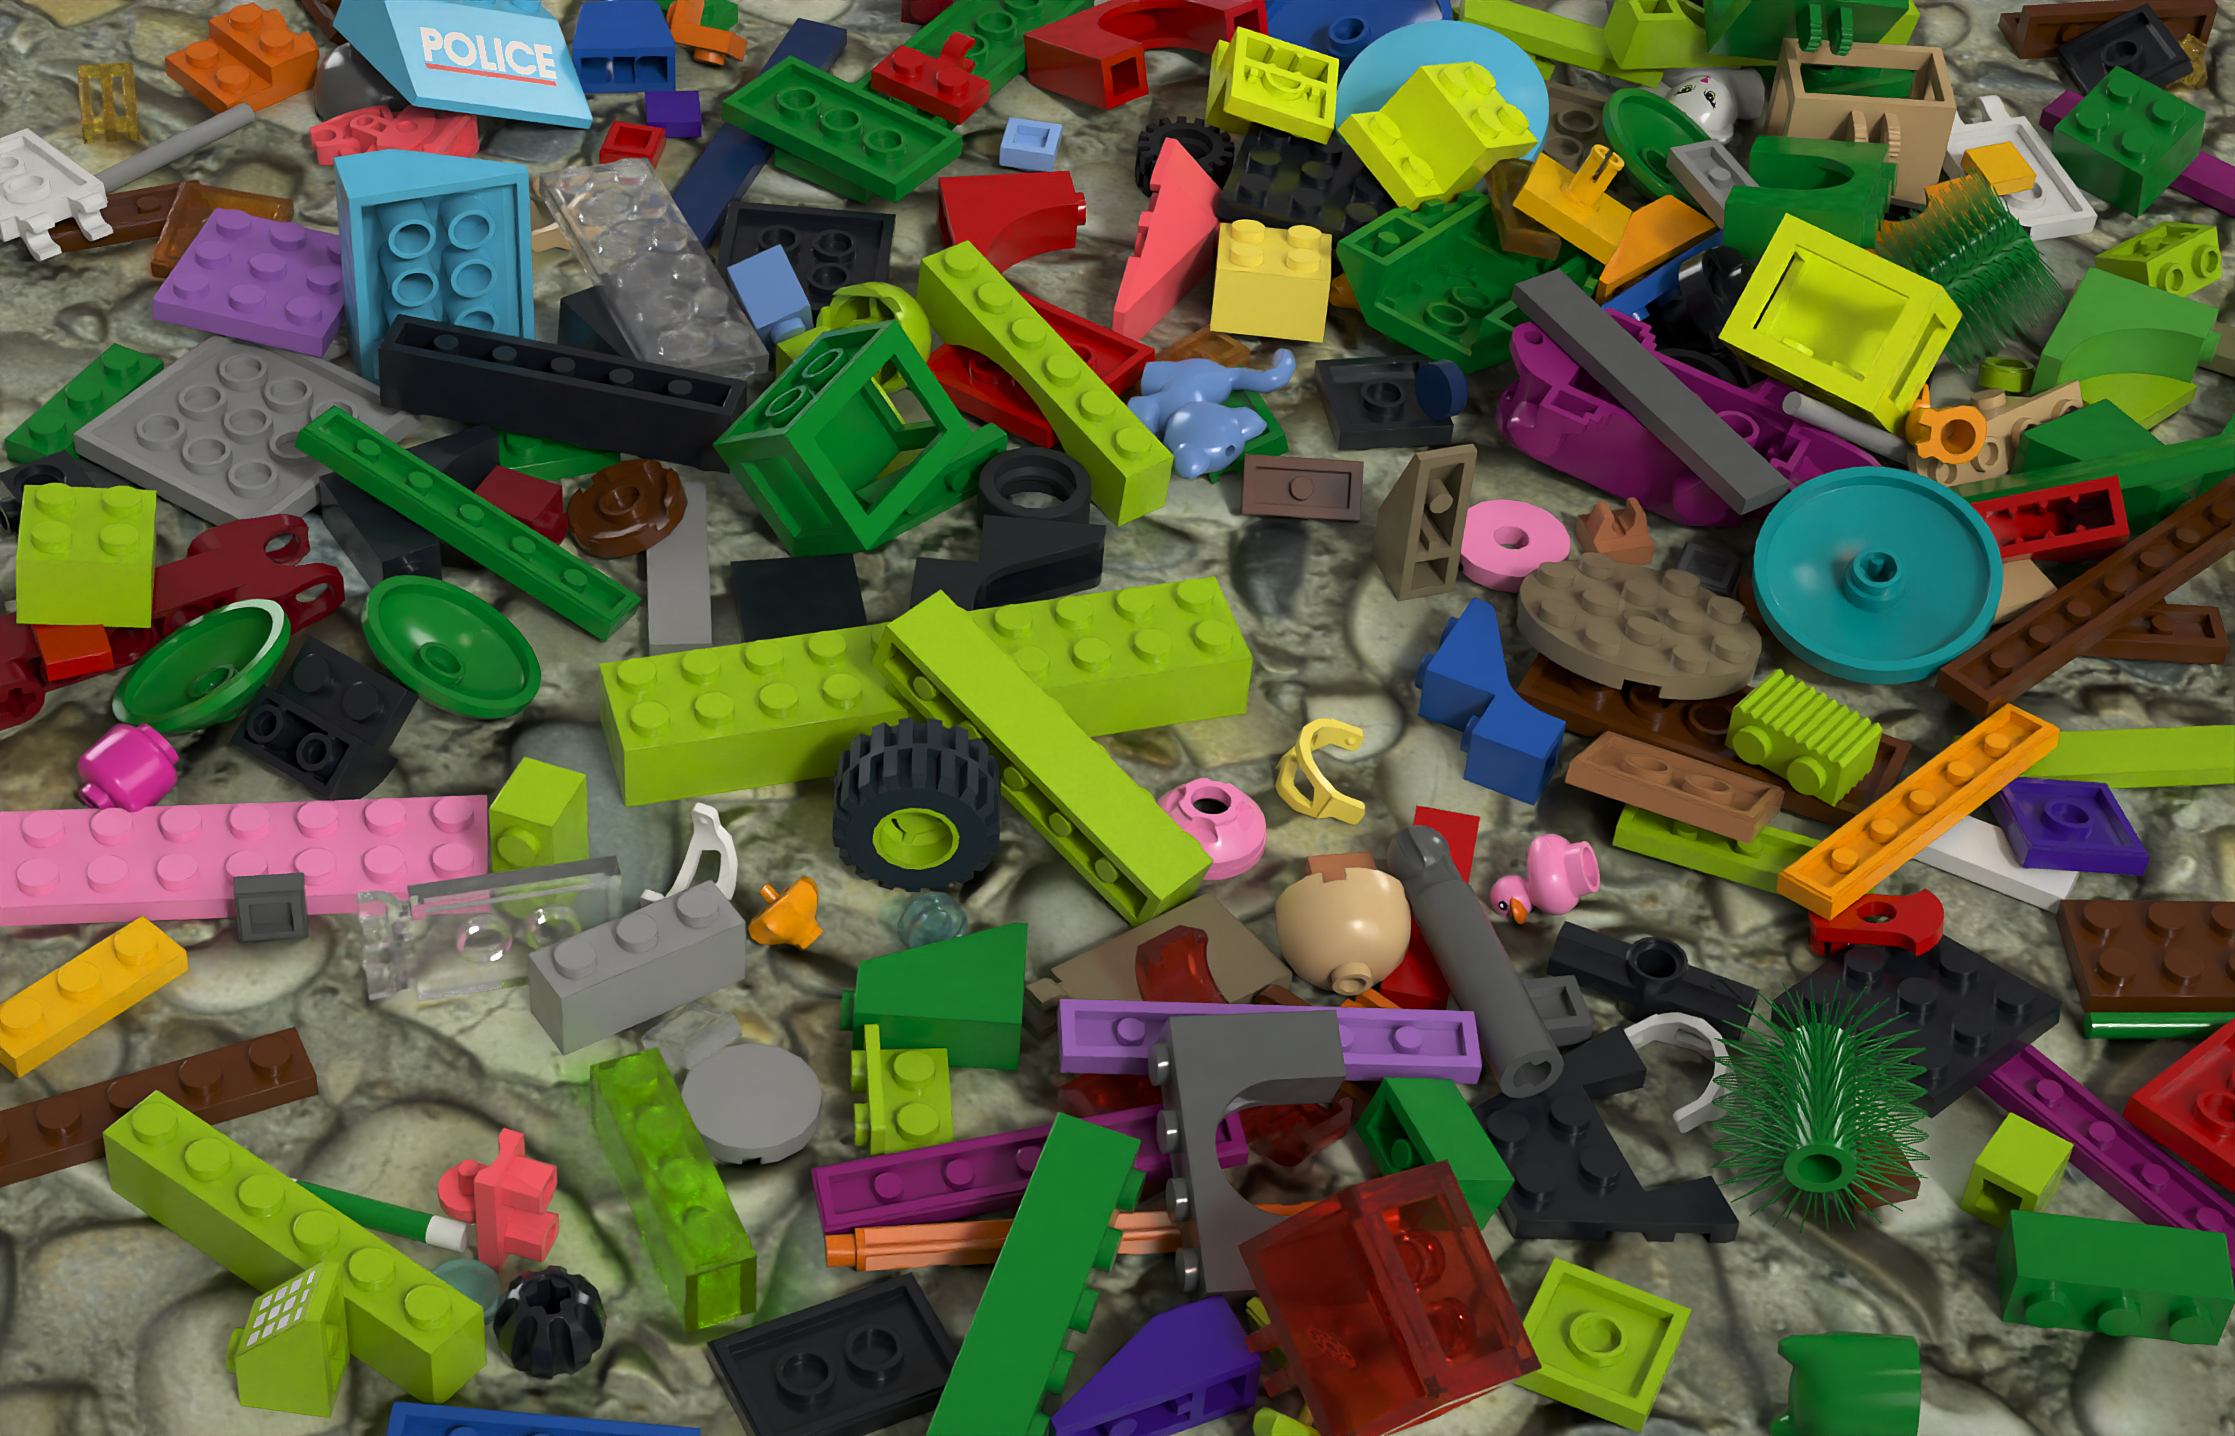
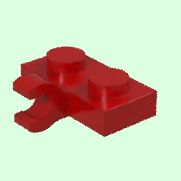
M954 32L949 36L937 59L901 44L871 70V88L957 125H961L990 99V81L971 74L975 68V61L965 58L967 51L975 45L976 39L960 32Z

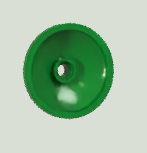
M1623 88L1616 91L1603 107V130L1611 153L1615 152L1624 161V166L1620 171L1631 187L1652 202L1665 195H1672L1707 217V212L1666 167L1669 148L1712 139L1692 118L1664 98L1638 88Z
M394 576L382 580L375 585L362 606V628L377 661L402 687L418 695L419 700L433 707L472 719H497L510 717L522 712L538 693L541 685V670L537 657L526 638L498 610L460 587L425 576Z
M250 599L220 607L190 621L156 644L125 675L113 698L112 709L114 715L121 724L137 727L141 723H145L162 736L197 731L217 723L232 720L247 708L249 702L257 696L261 687L267 684L282 660L287 649L291 631V623L282 607L274 601Z

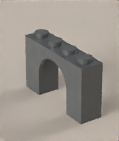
M1336 1010L1169 1017L1156 1043H1150L1148 1073L1152 1086H1161L1164 1110H1160L1157 1116V1141L1160 1152L1162 1154L1170 1153L1173 1178H1169L1166 1185V1208L1170 1222H1179L1183 1248H1178L1175 1256V1275L1179 1291L1189 1292L1190 1302L1194 1303L1222 1294L1234 1314L1246 1313V1303L1253 1297L1290 1303L1301 1310L1362 1306L1379 1283L1368 1213L1282 1216L1259 1209L1241 1197L1230 1185L1221 1170L1215 1143L1218 1124L1229 1115L1240 1110L1256 1106L1331 1102L1346 1078Z

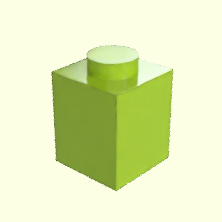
M2010 1112L1975 1160L1959 1208L2001 1231H2004L2011 1209L2043 1213L2059 1189L2074 1144Z

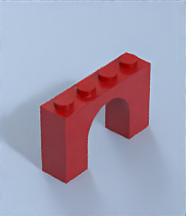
M1265 0L1107 1L1023 34L1030 84L1105 110L1112 109L1149 94L1144 50L1179 47L1212 55L1219 39L1230 43L1238 26L1269 36Z

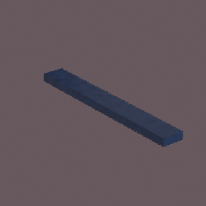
M798 18L757 77L790 55L828 73L847 45V29ZM724 122L637 245V263L650 266L699 247H704L707 250L725 224L729 201H741L775 151L776 146L757 136L750 135L730 123Z

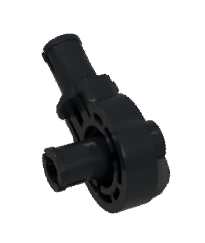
M1721 245L1709 248L1681 264L1679 269V285L1683 298L1662 308V317L1667 329L1675 338L1681 339L1689 332L1699 328L1707 336L1712 350L1710 356L1722 364H1726L1736 378L1738 387L1745 389L1768 378V376L1745 365L1718 337L1754 270L1746 264L1744 257L1738 250ZM1762 313L1753 327L1755 330L1761 321Z

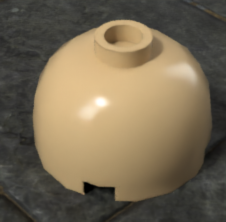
M1361 867L1344 868L1346 880H1334L1323 883L1322 872L1306 876L1287 887L1276 900V931L1284 958L1300 979L1321 989L1335 991L1341 995H1357L1369 990L1371 986L1384 980L1402 963L1409 947L1411 913L1403 885L1400 880L1383 871Z

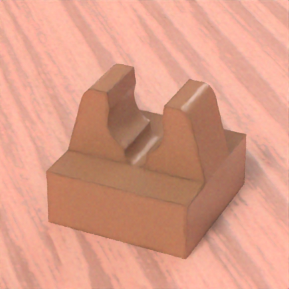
M1635 497L1627 499L1625 509L1610 510L1606 501L1598 502L1591 513L1578 515L1575 535L1585 553H1600L1612 558L1615 562L1634 565L1650 564L1652 562L1655 544L1648 534L1646 514Z

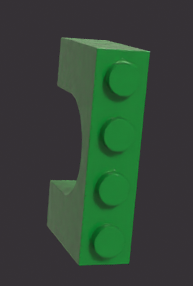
M1758 135L1750 150L1749 175L1760 187L1733 185L1725 202L1723 246L1735 248L1742 254L1744 259L1761 260L1785 214L1788 213L1862 249H1875L1877 233L1882 231L1884 213L1889 212L1891 196H1895L1897 186L1898 163L1888 162L1890 144ZM1794 255L1792 256L1789 262H1793V260L1795 259Z

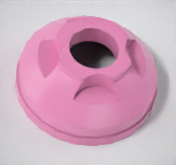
M1208 778L1195 779L1166 792L1157 801V804L1185 832L1190 833L1199 841L1203 850L1214 860L1203 880H1223L1238 876L1250 870L1258 863L1264 853L1267 835L1264 814L1254 800L1231 783L1211 781ZM1197 800L1222 802L1228 809L1220 814H1206L1197 810L1192 804Z

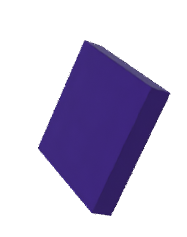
M2017 777L1987 800L2022 867L2144 875L2150 856L2106 783Z

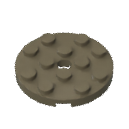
M1595 552L1583 553L1580 560L1541 563L1539 568L1529 573L1523 580L1515 606L1518 607L1519 611L1516 620L1518 629L1533 647L1550 660L1582 677L1619 690L1622 689L1624 679L1659 687L1658 698L1702 700L1735 693L1749 684L1754 677L1762 650L1759 632L1750 619L1745 618V607L1734 599L1718 596L1710 590L1699 586L1700 580L1694 574L1678 569L1662 572L1639 565L1615 562L1612 558Z

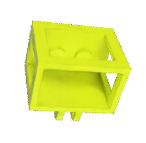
M1786 213L1718 338L1745 365L1807 393L1810 397L1896 436L1963 314L1941 285ZM1794 255L1795 259L1793 260L1783 281L1781 282L1778 290L1776 291L1760 323L1758 324L1756 330L1753 329L1766 303L1768 302L1772 292L1774 291L1777 283L1779 282L1783 272L1785 271L1789 261Z

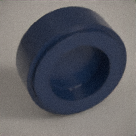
M1440 359L1425 363L1419 367L1415 376L1416 398L1421 409L1428 417L1434 420H1442L1457 416L1464 410L1468 399L1467 382L1463 372L1453 361Z

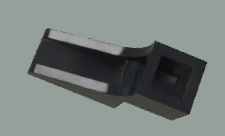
M984 515L978 562L916 557L909 610L940 589L958 607L966 611L1009 604L1050 600L1095 588L1102 580L1106 525Z

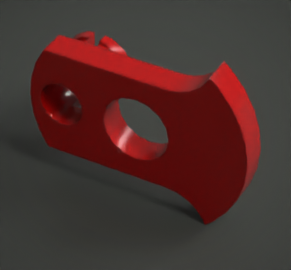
M1926 888L1912 895L1865 894L1831 921L1809 910L1810 936L1808 938V946L1812 953L1823 957L1825 955V942H1831V957L1839 954L1850 946L1851 943L1901 947L1911 951L1917 957L1932 949L1942 938L1944 932V908L1940 900ZM1877 915L1892 919L1885 923H1869L1861 920L1868 916Z

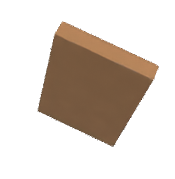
M1611 731L1604 732L1570 761L1564 782L1750 844L1780 812L1785 794L1781 787Z

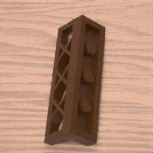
M2112 0L2023 5L2022 12L2001 13L1998 27L2019 59L2057 57L2055 48L2148 3L2183 50L2206 49L2218 5L2215 0Z

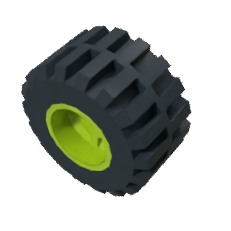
M913 718L899 719V725L890 727L884 722L873 726L871 736L860 733L851 741V750H843L838 759V769L835 770L832 838L834 847L840 848L839 857L846 866L856 865L855 874L866 881L875 878L879 880V887L893 890L895 886L907 888L906 892H921V888H933L937 892L949 889L950 882L955 881L963 884L973 878V870L983 871L989 865L991 853L997 852L1000 843L1001 776H999V765L995 756L988 755V746L980 738L969 740L968 730L957 725L950 729L942 727V720L928 718L927 723H914Z

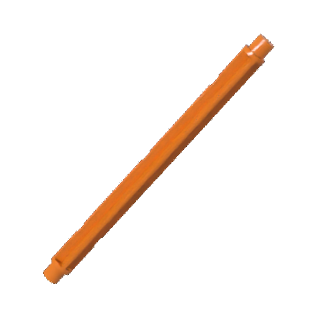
M1367 1197L1302 1201L1299 1204L1285 1205L1279 1203L1252 1204L1259 1209L1282 1216L1368 1213L1372 1240L1374 1235L1401 1233L1402 1212L1398 1201L1372 1203L1371 1198ZM1167 1209L1134 1211L1133 1214L1128 1212L1119 1213L1114 1228L1124 1231L1118 1254L1173 1253L1178 1248H1183L1179 1222H1170ZM1014 1219L854 1228L853 1234L825 1235L826 1268L855 1267L856 1272L926 1268L929 1265L948 1264L949 1266L993 1264L997 1262Z

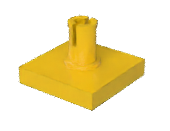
M1595 144L1591 149V153L1575 174L1540 152L1530 166L1512 205L1604 265H1607L1619 247L1632 210L1604 193L1618 171L1623 168L1624 161L1613 152L1601 171L1596 172L1604 161L1609 148Z

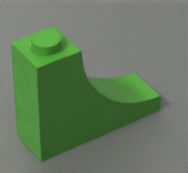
M2090 266L2041 353L2029 398L2069 380H2079L2080 382L2091 377L2115 373L2152 374L2191 383L2200 363L2210 366L2217 352L2222 334L2214 332L2213 328L2219 309Z

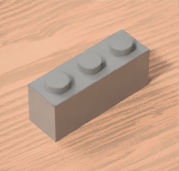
M708 880L528 954L531 1013L563 1056L744 980L746 922L712 880Z

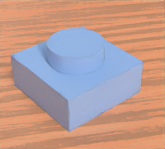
M1009 117L1000 146L999 165L1016 167L1025 172H1053L1061 145L1062 125Z

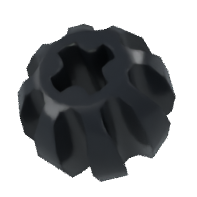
M549 1265L543 1271L532 1272L528 1270L510 1282L508 1291L499 1297L492 1328L498 1340L502 1356L514 1369L518 1371H532L533 1377L539 1380H552L553 1376L557 1374L567 1373L573 1375L590 1363L592 1354L601 1348L607 1322V1316L601 1304L602 1301L597 1288L584 1276L568 1274L567 1269L561 1266Z

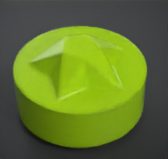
M1986 357L1988 360H1981L1979 362L1977 383L1989 389H2003L2005 396H2014L2020 392L2031 391L2037 370L2032 363L2009 357Z

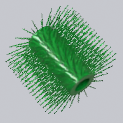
M1977 171L1976 173L1980 180L1973 172L1976 179L1974 177L1973 179L1978 186L1974 182L1973 184L1977 187L1979 193L1969 180L1973 189L1963 175L1962 177L1968 186L1962 180L1966 186L1965 188L1959 181L1971 199L1962 190L1967 198L1966 200L1958 186L1956 185L1959 192L1950 181L1955 191L1953 189L1952 191L1957 198L1953 194L1952 196L1956 199L1958 205L1952 197L1953 203L1948 196L1947 200L1941 192L1948 204L1946 202L1945 204L1950 209L1949 211L1942 203L1946 210L1945 212L1937 198L1935 197L1939 206L1930 195L1934 203L1932 201L1931 203L1936 210L1933 207L1932 209L1937 214V217H1935L1932 211L1931 215L1925 205L1924 209L1920 204L1927 216L1925 214L1924 216L1930 224L1922 217L1925 222L1924 224L1919 215L1917 214V218L1912 209H1910L1915 216L1913 219L1918 224V226L1915 224L1918 228L1916 231L1910 223V227L1903 217L1906 224L1904 223L1903 225L1901 223L1906 232L1902 231L1903 236L1896 226L1897 230L1895 229L1897 234L1895 233L1897 238L1895 237V239L1898 241L1897 246L1893 240L1892 242L1890 241L1885 232L1884 234L1881 232L1885 238L1883 241L1889 247V249L1887 247L1886 249L1892 257H1890L1887 251L1886 253L1884 252L1878 241H1876L1875 246L1877 249L1875 252L1879 257L1882 256V258L1896 265L1899 264L1901 267L1941 285L1962 312V318L1952 333L1950 341L1947 342L1944 352L1952 363L1953 361L1958 370L1960 371L1961 369L1964 374L1963 369L1965 370V368L1960 363L1962 360L1956 354V352L1959 354L1958 350L1967 362L1968 360L1973 368L1972 363L1974 364L1975 362L1977 364V362L1969 353V351L1973 352L1971 346L1980 358V354L1983 360L1986 361L1979 352V350L1981 351L1979 348L1981 345L1977 341L1979 340L1978 337L1984 346L1985 342L1989 349L1990 347L1996 349L1991 340L1994 342L1991 333L1996 340L1998 338L2001 343L2002 341L2005 343L1998 333L2000 330L1997 327H1999L2000 329L2002 328L2004 333L2005 329L2012 341H2014L2011 335L2014 337L2012 332L2015 335L2016 333L2007 323L2008 321L2014 328L2009 317L2017 327V323L2025 334L2021 326L2023 328L2024 326L2019 319L2022 322L2023 320L2018 313L2025 320L2024 314L2030 324V320L2033 322L2031 317L2035 320L2026 306L2033 314L2036 313L2039 317L2035 310L2036 308L2043 320L2046 321L2040 311L2045 317L2046 315L2038 304L2045 312L2047 308L2043 301L2047 306V302L2051 307L2050 302L2054 305L2045 293L2046 291L2050 295L2047 287L2058 302L2055 295L2065 307L2059 298L2060 296L2065 302L2058 290L2061 293L2062 291L2051 277L2057 283L2058 281L2042 263L2053 273L2054 271L2039 257V253L2043 256L2044 254L2036 249L2030 239L2032 236H2028L2019 223V218L2017 221L2010 213L2007 202L2005 201L2008 211L2005 210L1994 186L1993 189L1999 202L1986 179L1984 178L1987 186ZM2036 296H2037L2038 299L2042 302L2043 306L2039 303V301L2037 300ZM2028 302L2030 303V305H2031L2032 308L2034 309L2035 313H2034V312L2032 311V309L2030 308Z
M1810 979L1812 1023L1808 1024L1798 992L1796 991L1804 1020L1787 988L1782 983L1797 1012L1799 1028L1796 1029L1784 1005L1782 1006L1791 1023L1771 997L1770 1000L1775 1007L1763 995L1757 992L1788 1023L1793 1031L1789 1034L1784 1026H1782L1783 1031L1776 1027L1771 1019L1768 1022L1759 1013H1757L1759 1015L1757 1016L1748 1008L1745 1009L1737 1004V1006L1769 1026L1780 1038L1724 1020L1722 1021L1743 1030L1763 1044L1714 1038L1746 1055L1713 1057L1714 1061L1735 1070V1072L1719 1075L1712 1080L1713 1083L1733 1091L1712 1100L1713 1105L1732 1113L1718 1118L1719 1120H1714L1719 1122L1711 1123L1712 1127H1716L1715 1129L1731 1135L1718 1140V1142H1714L1712 1145L1755 1144L1751 1147L1711 1146L1717 1147L1712 1148L1715 1150L1739 1153L1718 1162V1164H1714L1711 1168L1753 1167L1743 1174L1717 1186L1772 1175L1755 1189L1730 1201L1732 1203L1788 1179V1183L1773 1198L1749 1216H1752L1760 1209L1762 1211L1777 1197L1773 1203L1774 1205L1782 1193L1789 1189L1787 1197L1794 1185L1800 1189L1773 1227L1793 1203L1786 1217L1788 1219L1801 1191L1805 1190L1800 1211L1806 1191H1809L1810 1195L1800 1233L1813 1192V1201H1815L1813 1223H1815L1817 1195L1822 1193L1827 1233L1829 1235L1827 1192H1832L1841 1222L1843 1220L1836 1197L1854 1230L1857 1231L1841 1201L1843 1199L1840 1189L1844 1188L1855 1209L1856 1207L1850 1195L1868 1217L1869 1215L1865 1209L1882 1223L1851 1192L1847 1186L1850 1182L1874 1195L1880 1201L1882 1200L1891 1207H1895L1903 1212V1210L1886 1201L1870 1189L1860 1178L1915 1196L1919 1195L1898 1186L1880 1173L1928 1179V1177H1922L1924 1175L1918 1174V1172L1912 1171L1896 1162L1930 1160V1157H1927L1923 1152L1907 1146L1928 1139L1925 1138L1929 1137V1134H1926L1927 1132H1922L1923 1130L1910 1126V1124L1924 1119L1928 1114H1888L1890 1112L1928 1113L1926 1110L1908 1103L1918 1099V1097H1922L1928 1091L1925 1088H1921V1086L1907 1082V1080L1926 1072L1927 1068L1897 1063L1925 1051L1926 1048L1884 1049L1895 1041L1921 1031V1029L1865 1041L1880 1028L1909 1013L1907 1012L1850 1037L1849 1034L1866 1017L1890 999L1889 997L1879 1006H1877L1878 1002L1860 1019L1867 1010L1866 1008L1855 1024L1849 1028L1854 1017L1853 1015L1846 1030H1842L1839 1028L1867 987L1863 989L1845 1014L1854 994L1851 995L1837 1025L1834 1026L1840 1004L1838 1002L1833 1023L1829 1025L1839 980L1826 1024V1012H1824L1826 990H1824L1822 1020L1820 1024L1817 1023L1812 980ZM1757 1034H1760V1035H1763V1036H1766V1037H1769V1038L1778 1040V1041H1780V1042H1783V1043H1784V1046H1782V1045H1780V1044H1777V1043H1775V1042H1773V1041H1770V1040H1768V1039H1766V1038H1764V1037H1761V1036H1759V1035H1757ZM1861 1036V1038L1853 1042L1854 1038ZM1892 1038V1039H1889V1040H1886V1041H1883V1042H1880V1043H1877V1044H1874V1045H1870V1046H1867V1047H1864V1048H1861V1049L1856 1050L1860 1045L1867 1044V1043H1871V1042H1875V1041H1879V1040H1883V1039ZM1735 1043L1768 1047L1772 1051H1767ZM1878 1046L1877 1048H1874V1049H1872V1050H1866V1049H1869V1048ZM1744 1048H1749V1049H1753V1050H1757V1051H1761V1052H1765V1053H1769V1054H1760V1053H1756V1052H1753V1051H1750V1050H1747V1049H1744ZM1914 1050V1051H1906V1052H1897V1053H1889V1054L1875 1055V1054H1877L1878 1052H1883V1051ZM1855 1053H1863L1855 1057ZM1904 1054V1055H1899V1056H1895V1057L1885 1058V1059H1881V1060L1870 1059V1058H1876V1057H1883V1056ZM1769 1056H1778L1781 1060ZM1751 1057V1058H1753V1059H1755V1060H1751V1059H1724V1058ZM1722 1060L1759 1062L1761 1065L1738 1063V1062H1730V1061H1722ZM1878 1062L1882 1063L1879 1065H1870ZM1782 1063L1784 1064V1067H1780L1776 1064ZM1732 1064H1739V1065L1752 1066V1067H1751V1068H1746V1067L1737 1066V1065H1732ZM1896 1064V1065H1904V1066H1911V1067H1898V1066H1892V1065ZM1756 1068H1766L1767 1070H1755V1069H1756ZM1887 1068H1898V1069H1925V1070H1894V1071H1884V1070H1886ZM1895 1072H1912V1073H1904V1074H1896V1075H1887V1074H1884V1073H1895ZM1754 1073L1766 1074L1767 1076H1760ZM1738 1075H1744V1076H1746V1077H1729V1076H1738ZM1909 1075V1076H1904V1077L1895 1078L1896 1076ZM1718 1079H1751L1753 1081H1735ZM1882 1079V1080H1885V1081L1878 1082V1081H1872V1080ZM1724 1082H1738V1083H1750V1084H1748V1085H1740V1084H1732V1083H1724ZM1899 1086V1087H1907V1088H1915V1089H1903V1088H1893V1087ZM1759 1089H1761V1090H1766V1091H1764V1092H1756V1091H1754V1090H1759ZM1888 1090H1906V1091H1923V1092H1889V1093H1888L1887 1091H1888ZM1893 1094H1913L1896 1097L1893 1096ZM1734 1097H1744V1098H1741V1099H1725V1098H1734ZM1740 1100H1749V1101H1751L1752 1103L1714 1102V1101H1740ZM1875 1101H1884V1102H1886V1103H1881V1104H1880V1103H1873V1102H1875ZM1725 1104H1740V1105H1748V1106H1746V1107H1740V1106H1732V1105H1725ZM1728 1107L1740 1108V1110L1732 1109V1108H1728ZM1896 1108H1901V1109H1909V1110H1917V1111H1904V1110H1895V1109H1896ZM1761 1111V1112H1766V1113L1755 1114V1113H1752V1112ZM1896 1116H1915V1117L1898 1118V1119L1894 1118V1117H1896ZM1740 1118L1743 1119V1120H1739V1121H1724V1120H1732V1119H1740ZM1738 1122H1748V1123H1750L1751 1125L1713 1124V1123H1738ZM1885 1123V1124H1888V1125L1880 1126V1125H1873V1124ZM1723 1126H1739V1127H1747V1128H1745V1129H1739V1128H1731V1127H1723ZM1726 1129L1739 1130V1132H1735V1131H1731V1130H1726ZM1901 1130V1131L1916 1132V1133H1901V1132H1895V1131ZM1757 1133H1759V1134H1766V1135H1763V1136H1754V1135H1752V1134H1757ZM1888 1134L1927 1135V1136L1890 1137V1136H1888ZM1904 1138H1920V1139L1903 1140V1141H1896V1140H1895V1139H1904ZM1752 1139H1761V1141L1758 1142ZM1741 1140L1751 1141V1142H1743V1143H1724V1142L1741 1141ZM1875 1140H1883V1141H1886V1142H1885V1143H1881V1142H1877V1141H1875ZM1916 1141V1142H1911V1143L1902 1144L1903 1142ZM1884 1145V1146H1889V1147H1887V1148H1878V1147H1873V1146ZM1719 1148H1733V1149H1746V1150H1745V1151H1735V1150H1727V1149H1719ZM1859 1148V1149L1864 1150V1151H1866V1152L1860 1153V1152H1857L1856 1149ZM1892 1148H1898V1149L1907 1150V1151H1911V1152H1905V1151H1899V1150H1892ZM1758 1150H1767L1765 1152L1752 1153ZM1879 1151H1891L1922 1156L1882 1154ZM1753 1156H1763V1157H1765V1158H1757V1159H1750V1160L1729 1162V1161H1734V1160L1743 1159V1158H1748V1157H1753ZM1860 1156L1867 1157L1873 1160H1863ZM1872 1156H1878V1157H1880V1158H1882V1159H1884V1160H1880V1159L1874 1158V1157H1872ZM1887 1156H1890V1157H1915V1158H1929V1159H1890V1158H1888ZM1780 1159H1783L1782 1163H1773ZM1761 1160H1763V1161H1762L1761 1163H1759V1164H1752V1165L1717 1166V1165H1726V1164H1734V1163H1743V1162H1752V1161H1761ZM1874 1162H1882V1163H1885V1164H1888V1165H1892V1166H1895V1167H1898V1168H1901V1169H1897V1168H1892V1167H1888V1166L1876 1164V1163H1874ZM1869 1165L1883 1167L1914 1175L1875 1170ZM1764 1166H1770V1167H1767V1168H1764V1169H1761V1170L1752 1172V1171L1757 1170V1169H1759V1168H1762V1167H1764ZM1781 1166L1780 1169L1775 1172L1740 1179L1746 1176H1750L1759 1172H1763ZM1856 1171H1861L1891 1185L1856 1174ZM1783 1174H1785L1786 1177L1781 1178V1179H1779V1180L1776 1181V1179H1777L1778 1177H1780V1176H1782Z

